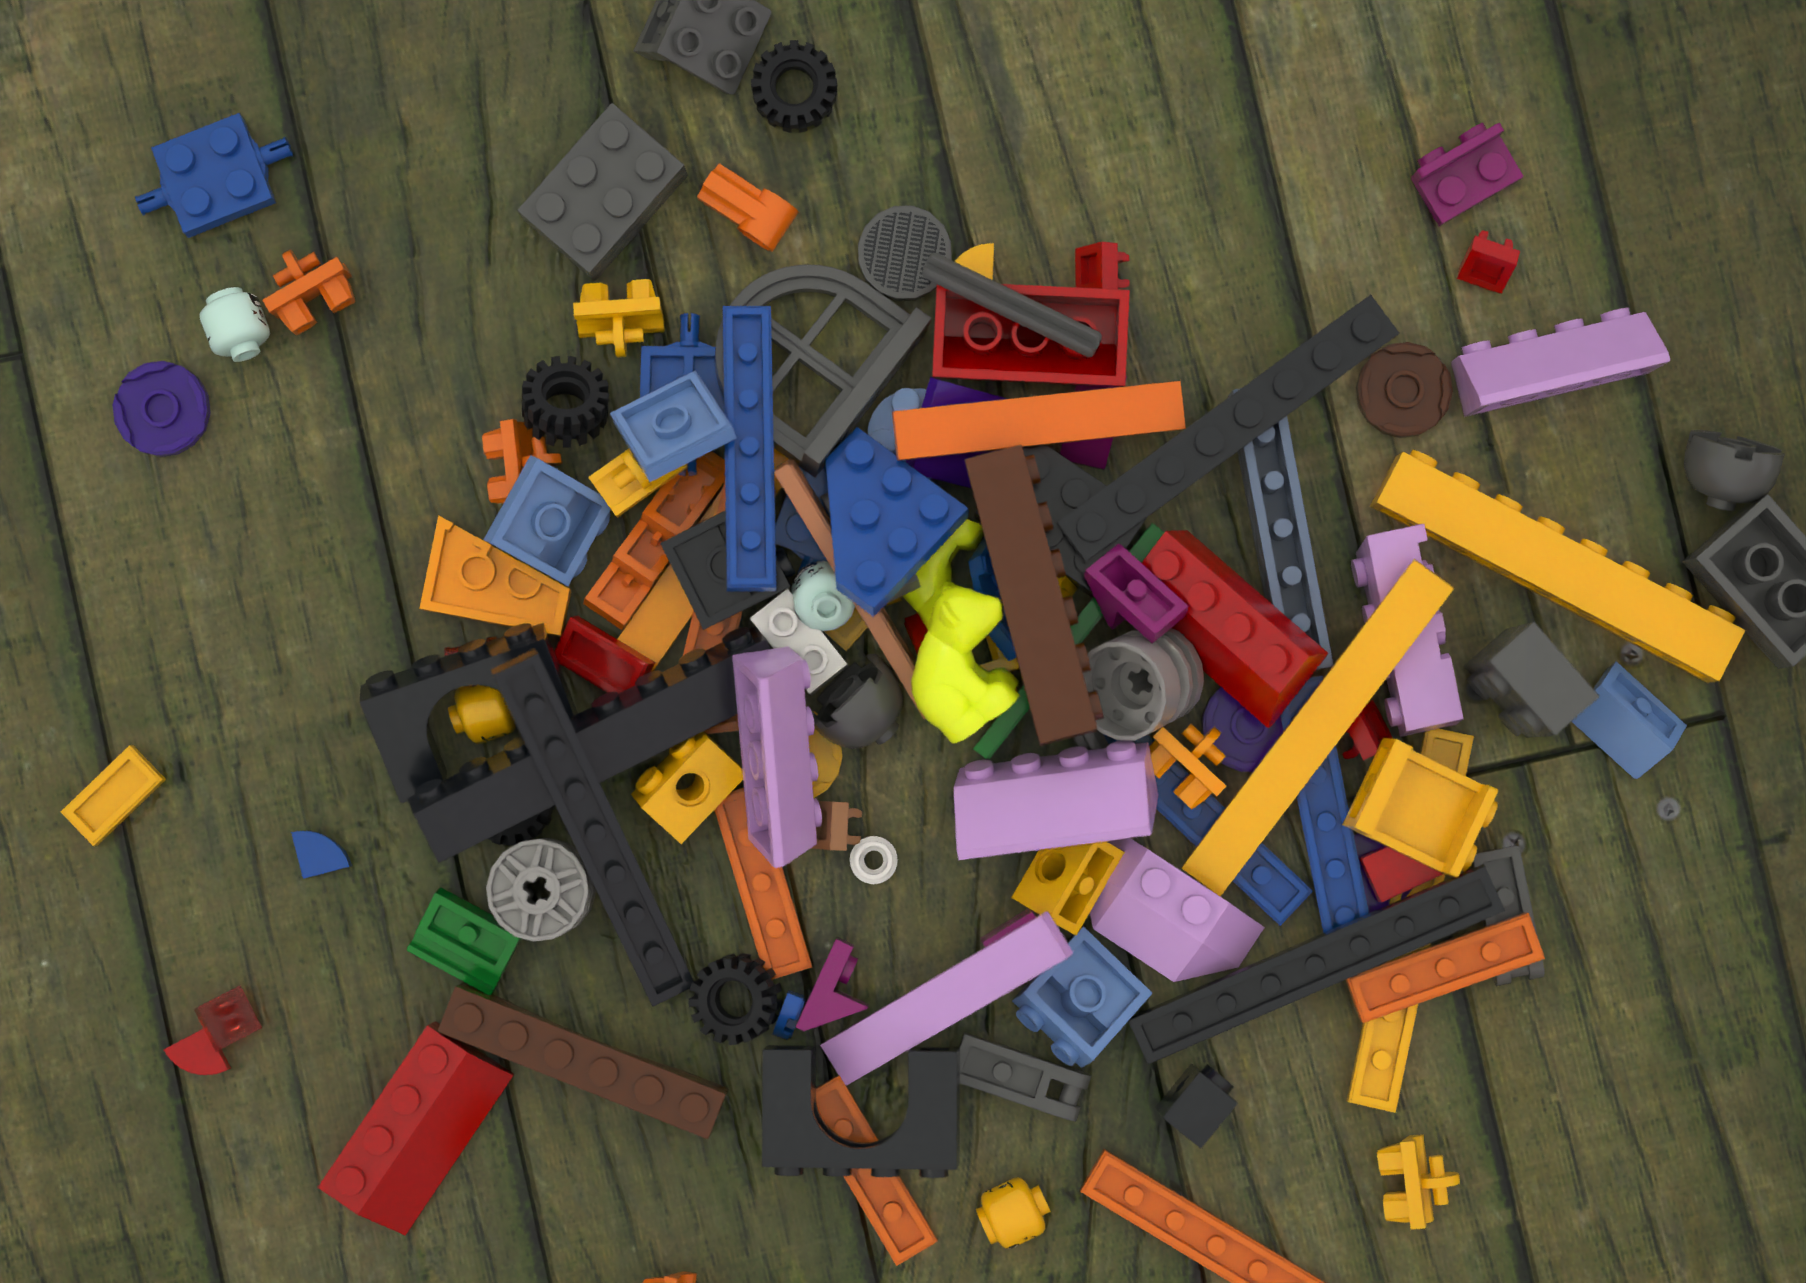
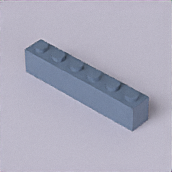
M1240 389L1232 390V392L1227 396V398L1232 396ZM1286 416L1239 450L1238 457L1264 597L1329 653L1316 669L1320 670L1332 667L1333 660L1288 418Z

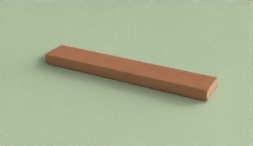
M790 458L778 465L774 474L835 572L830 517L795 459L792 460ZM853 602L917 707L911 687V678L915 669L916 659L886 609L883 607L875 617H872Z

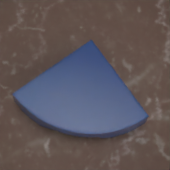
M314 831L291 832L303 879L352 866L346 851L330 837Z
M791 990L788 991L772 1035L787 1041L789 1038L791 1039L806 1000L804 995Z

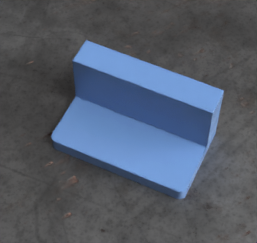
M1617 661L1604 671L1593 688L1600 697L1571 721L1635 779L1640 778L1674 749L1687 727L1681 719Z

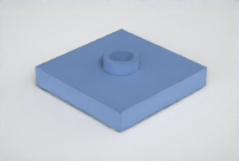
M696 370L610 413L616 428L649 482L737 438L732 425Z

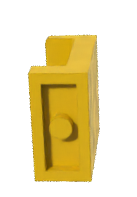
M1383 738L1342 825L1444 875L1457 878L1461 871L1465 872L1471 866L1477 853V846L1474 845V842L1481 827H1487L1496 813L1498 803L1494 800L1498 789L1476 782L1412 750V746L1398 739Z

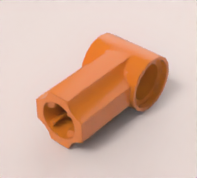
M720 163L710 172L697 195V199L736 224L738 226L737 229L744 236L770 252H773L799 213L795 207L777 194L765 188L762 191Z

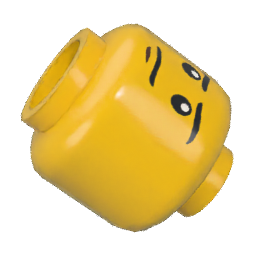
M468 685L456 689L454 695L455 705L448 707V713L457 734L465 732L473 743L482 744L514 732L516 723L499 690L484 685Z
M1018 1177L985 1191L981 1196L982 1207L975 1209L990 1243L999 1242L1006 1249H1012L1044 1233L1045 1221L1043 1215L1051 1212L1039 1185L1030 1189L1026 1181Z

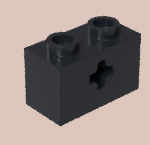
M1191 1063L1155 1108L1167 1122L1201 1149L1238 1103L1229 1095L1234 1086L1208 1064L1200 1071Z

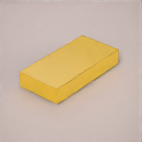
M129 745L61 813L92 846H98L166 779L134 745Z

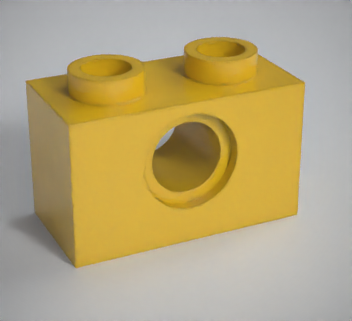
M704 731L669 748L670 754L657 767L653 766L647 769L639 777L635 785L636 789L631 793L639 806L680 844L696 830L743 780L742 767ZM695 773V780L690 787L683 790L676 789L677 782L683 775Z
M1107 841L1041 849L1037 852L1011 898L1039 915L1048 911L1056 925L1077 935L1125 852Z

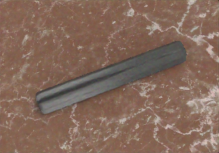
M932 253L923 267L922 275L925 279L1086 357H1092L1095 354L1102 340L1100 332L938 253Z

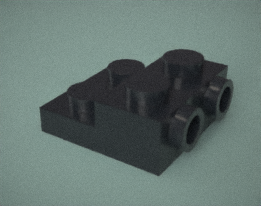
M726 510L660 543L703 630L790 588L791 584L788 577L796 574L786 552L781 548L776 551V591L727 592Z

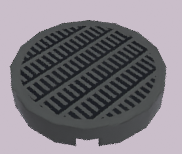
M893 206L877 213L864 227L858 242V264L865 280L882 295L895 301H915L935 290L937 284L925 279L922 275L923 267L932 253H938L952 260L951 240L944 225L932 213L915 206Z

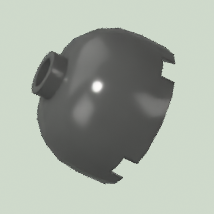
M1691 430L1685 450V474L1695 490L1708 496L1707 505L1722 510L1735 511L1737 503H1754L1762 496L1768 494L1774 487L1785 453H1781L1782 450L1766 443L1737 436V439L1720 437L1721 432Z
M877 654L866 655L872 663L862 668L856 662L849 665L831 681L817 698L823 707L818 715L812 711L814 728L833 744L849 749L863 748L873 742L881 745L888 741L899 727L896 720L903 706L901 685L892 669Z

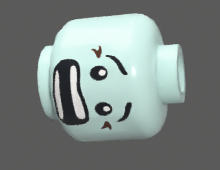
M240 287L226 288L210 295L206 299L207 305L200 312V321L212 352L219 356H231L234 362L245 361L257 356L260 353L259 346L270 335L269 326L257 296L249 292H243Z
M827 561L812 562L803 567L794 577L791 586L794 610L800 621L809 628L821 630L822 632L835 630L843 626L853 615L855 605L836 589L835 572Z

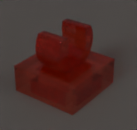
M241 986L194 1009L215 1052L262 1028Z

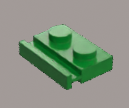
M440 887L435 892L406 951L491 996L522 938L513 936L501 927L493 915Z

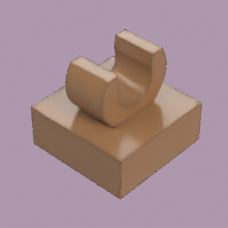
M818 801L821 808L822 825L821 827H816L817 844L810 849L847 851V845L860 843L861 836L848 835V819L851 817H862V811L856 808H849V802Z

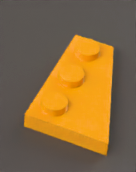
M438 515L419 609L506 627H514L524 623H530L532 626L544 623L548 635L562 636L571 596V590L568 587Z

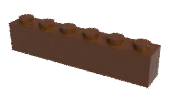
M1021 444L965 459L967 473L1039 745L1043 746L1097 732L1095 720L1103 719L1104 715L1097 690L1088 692L1083 673L1091 671V666L1085 644L1075 645L1070 626L1079 624L1072 596L1062 598L1058 583L1059 578L1066 577L1059 548L1050 550L1045 532L1054 530L1046 501L1037 504L1033 485L1041 483L1035 456L1033 454L1025 457Z

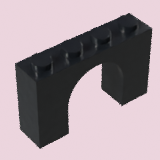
M530 623L516 625L508 629L503 637L486 642L484 639L467 642L456 653L442 658L439 655L423 657L414 662L410 669L395 674L391 670L382 671L369 677L366 680V684L361 685L359 703L401 804L408 802L407 798L415 795L416 789L422 784L433 779H441L442 781L447 779L446 767L428 724V718L433 707L444 695L459 687L484 685L499 690L490 671L491 669L536 649L566 713L578 714L544 623L532 626Z
M768 1045L763 1049L762 1167H774V1174L780 1176L803 1175V1168H823L824 1176L833 1177L852 1175V1168L871 1169V1176L897 1177L900 1176V1169H919V1176L925 1178L948 1177V1170H957L960 1163V1047H913L908 1051V1108L905 1119L900 1127L889 1136L878 1141L866 1143L850 1141L839 1136L822 1119L816 1102V1046Z

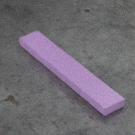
M1048 911L841 1031L820 1046L845 1086L1064 961L1073 954V951Z

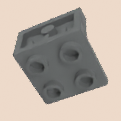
M656 0L633 51L648 60L669 61L725 94L733 95L739 86L769 20L771 11L755 0Z

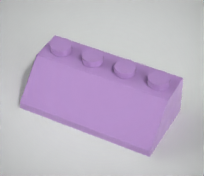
M1621 308L1601 314L1602 322L1584 326L1582 318L1555 325L1556 333L1538 337L1537 331L1534 329L1508 336L1509 344L1491 348L1490 340L1462 347L1463 355L1451 361L1463 414L1464 417L1648 374L1670 362L1669 353L1646 312L1630 315L1629 308Z
M789 646L732 655L748 839L774 868L787 865L817 844L816 827H821L822 825L821 808L816 798L813 799L812 782L818 780V766L815 755L812 752L810 753L808 738L809 735L814 734V719L810 707L806 706L804 690L810 688V671L806 660H802Z
M1121 740L1113 742L1102 749L1087 750L1085 747H1071L1061 751L1058 755L1040 757L1036 753H1026L1016 756L1007 762L992 763L990 760H977L968 763L965 767L959 769L953 787L958 859L965 860L1151 835L1159 794L1148 742L1135 744L1131 740Z

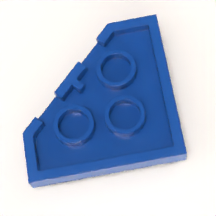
M856 427L826 458L836 589L872 617H875L967 520L969 508L905 461H897V456Z

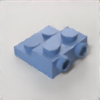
M530 455L483 540L569 586L571 580L577 577L584 569L587 562V552L595 537L599 536L606 529L610 521L611 509L599 493Z
M1084 926L1077 935H1073L1067 942L1073 954L1032 978L1012 1000L1019 1008L1016 1016L1026 1028L1033 1032H1038L1041 1029L1054 1041L1051 1045V1050L1060 1061L1069 1066H1073L1076 1063L1081 1068L1092 1062L1152 995V992Z

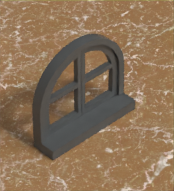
M807 264L780 268L759 277L744 288L730 306H765L777 298L798 292H818L835 297L802 340L771 318L772 342L790 354L772 377L773 393L798 361L841 391L806 438L773 414L774 448L788 459H795L799 467L816 478L826 465V458L847 438L926 335L932 318L917 307L910 315L866 282L852 274L833 267ZM844 302L850 304L888 331L853 377L810 346ZM722 319L716 340L714 361L718 385L724 397Z

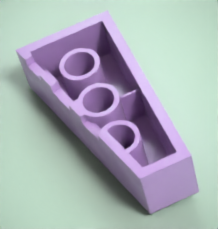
M1424 524L1369 535L1357 550V559L1351 560V568L1357 588L1364 586L1368 605L1362 606L1364 623L1413 559H1416L1434 572L1433 565L1421 559L1418 543L1428 541ZM1440 610L1432 617L1386 678L1391 698L1385 699L1386 714L1390 726H1398L1400 737L1457 725L1463 720L1451 656L1449 653L1441 654L1439 645L1446 643V629L1443 614Z

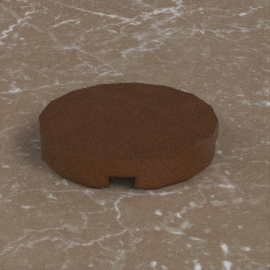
M1411 342L1389 344L1371 355L1360 370L1356 384L1358 407L1366 421L1381 433L1398 438L1419 436L1436 426L1448 411L1453 393L1450 372L1445 364H1442L1441 360L1435 356V353L1426 346Z

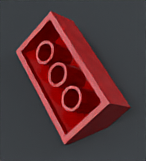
M937 284L933 378L1125 387L1130 290L1001 284L1100 332L1102 340L1095 354L1092 357H1086Z
M1188 530L1165 531L1142 561V564L1189 606L1186 616L1172 628L1180 631L1194 645L1202 661L1203 671L1262 724L1270 728L1329 653Z
M437 1021L426 1026L317 1187L355 1214L403 1235H406L514 1076L509 1070L472 1045L437 1032L440 1025Z

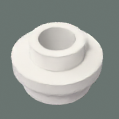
M869 836L861 839L860 843L853 847L850 854V866L854 875L868 884H879L888 880L897 867L896 850L888 840L882 837ZM878 851L883 857L881 867L870 869L866 866L864 858L868 852Z

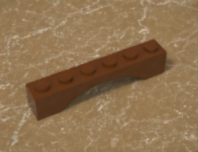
M465 983L455 986L437 1030L439 1033L705 1139H708L712 1133L729 1090L727 1087L684 1070L637 1056L577 1033L493 994L491 996Z

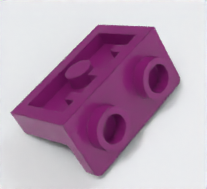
M1500 122L1488 129L1484 123H1480L1458 137L1461 145L1447 153L1442 146L1438 147L1417 161L1421 168L1410 179L1439 227L1524 177L1500 137L1504 132Z

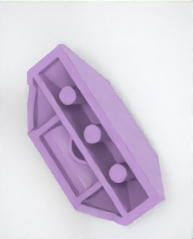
M1125 838L1107 841L1125 853L1089 913L1092 927L1095 931L1173 982L1230 970L1240 966L1265 927L1133 839Z

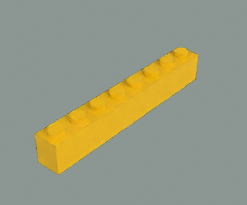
M1412 450L1410 455L1402 452L1395 457L1370 505L1371 508L1408 527L1424 524L1427 537L1707 683L1720 681L1746 631L1733 624L1736 619L1734 615L1713 605H1709L1707 610L1691 602L1693 595L1677 585L1667 583L1664 588L1650 581L1648 578L1651 573L1635 563L1624 561L1620 565L1606 558L1608 550L1593 541L1582 538L1580 543L1564 536L1565 528L1553 520L1539 516L1537 521L1520 513L1523 508L1521 504L1506 496L1497 494L1495 499L1478 491L1480 484L1464 474L1454 472L1451 477L1436 469L1438 462L1422 452Z

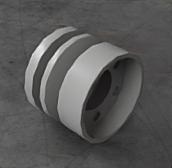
M1173 628L1169 629L1153 644L1137 629H1134L1090 650L1088 653L1091 671L1083 673L1088 692L1097 690L1104 715L1103 719L1095 720L1097 730L1116 740H1137L1188 714L1200 700L1204 685L1202 661L1194 645L1180 631Z
M553 838L522 841L504 851L492 866L486 886L489 909L498 924L513 936L534 942L555 939L579 926L591 911L596 894V889L576 848L568 842ZM543 877L547 880L545 888L551 894L550 897H543L535 902L532 900L534 891L528 888L529 882L540 881Z

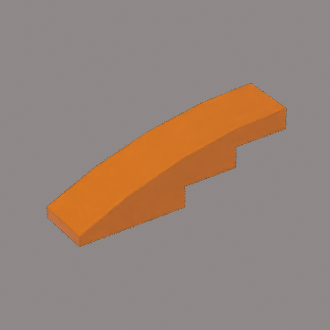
M713 451L697 458V475L689 476L687 468L686 476L677 475L659 489L642 512L641 519L613 555L612 562L584 598L583 604L620 630L623 631L670 564L660 543L697 525L723 488L725 460Z

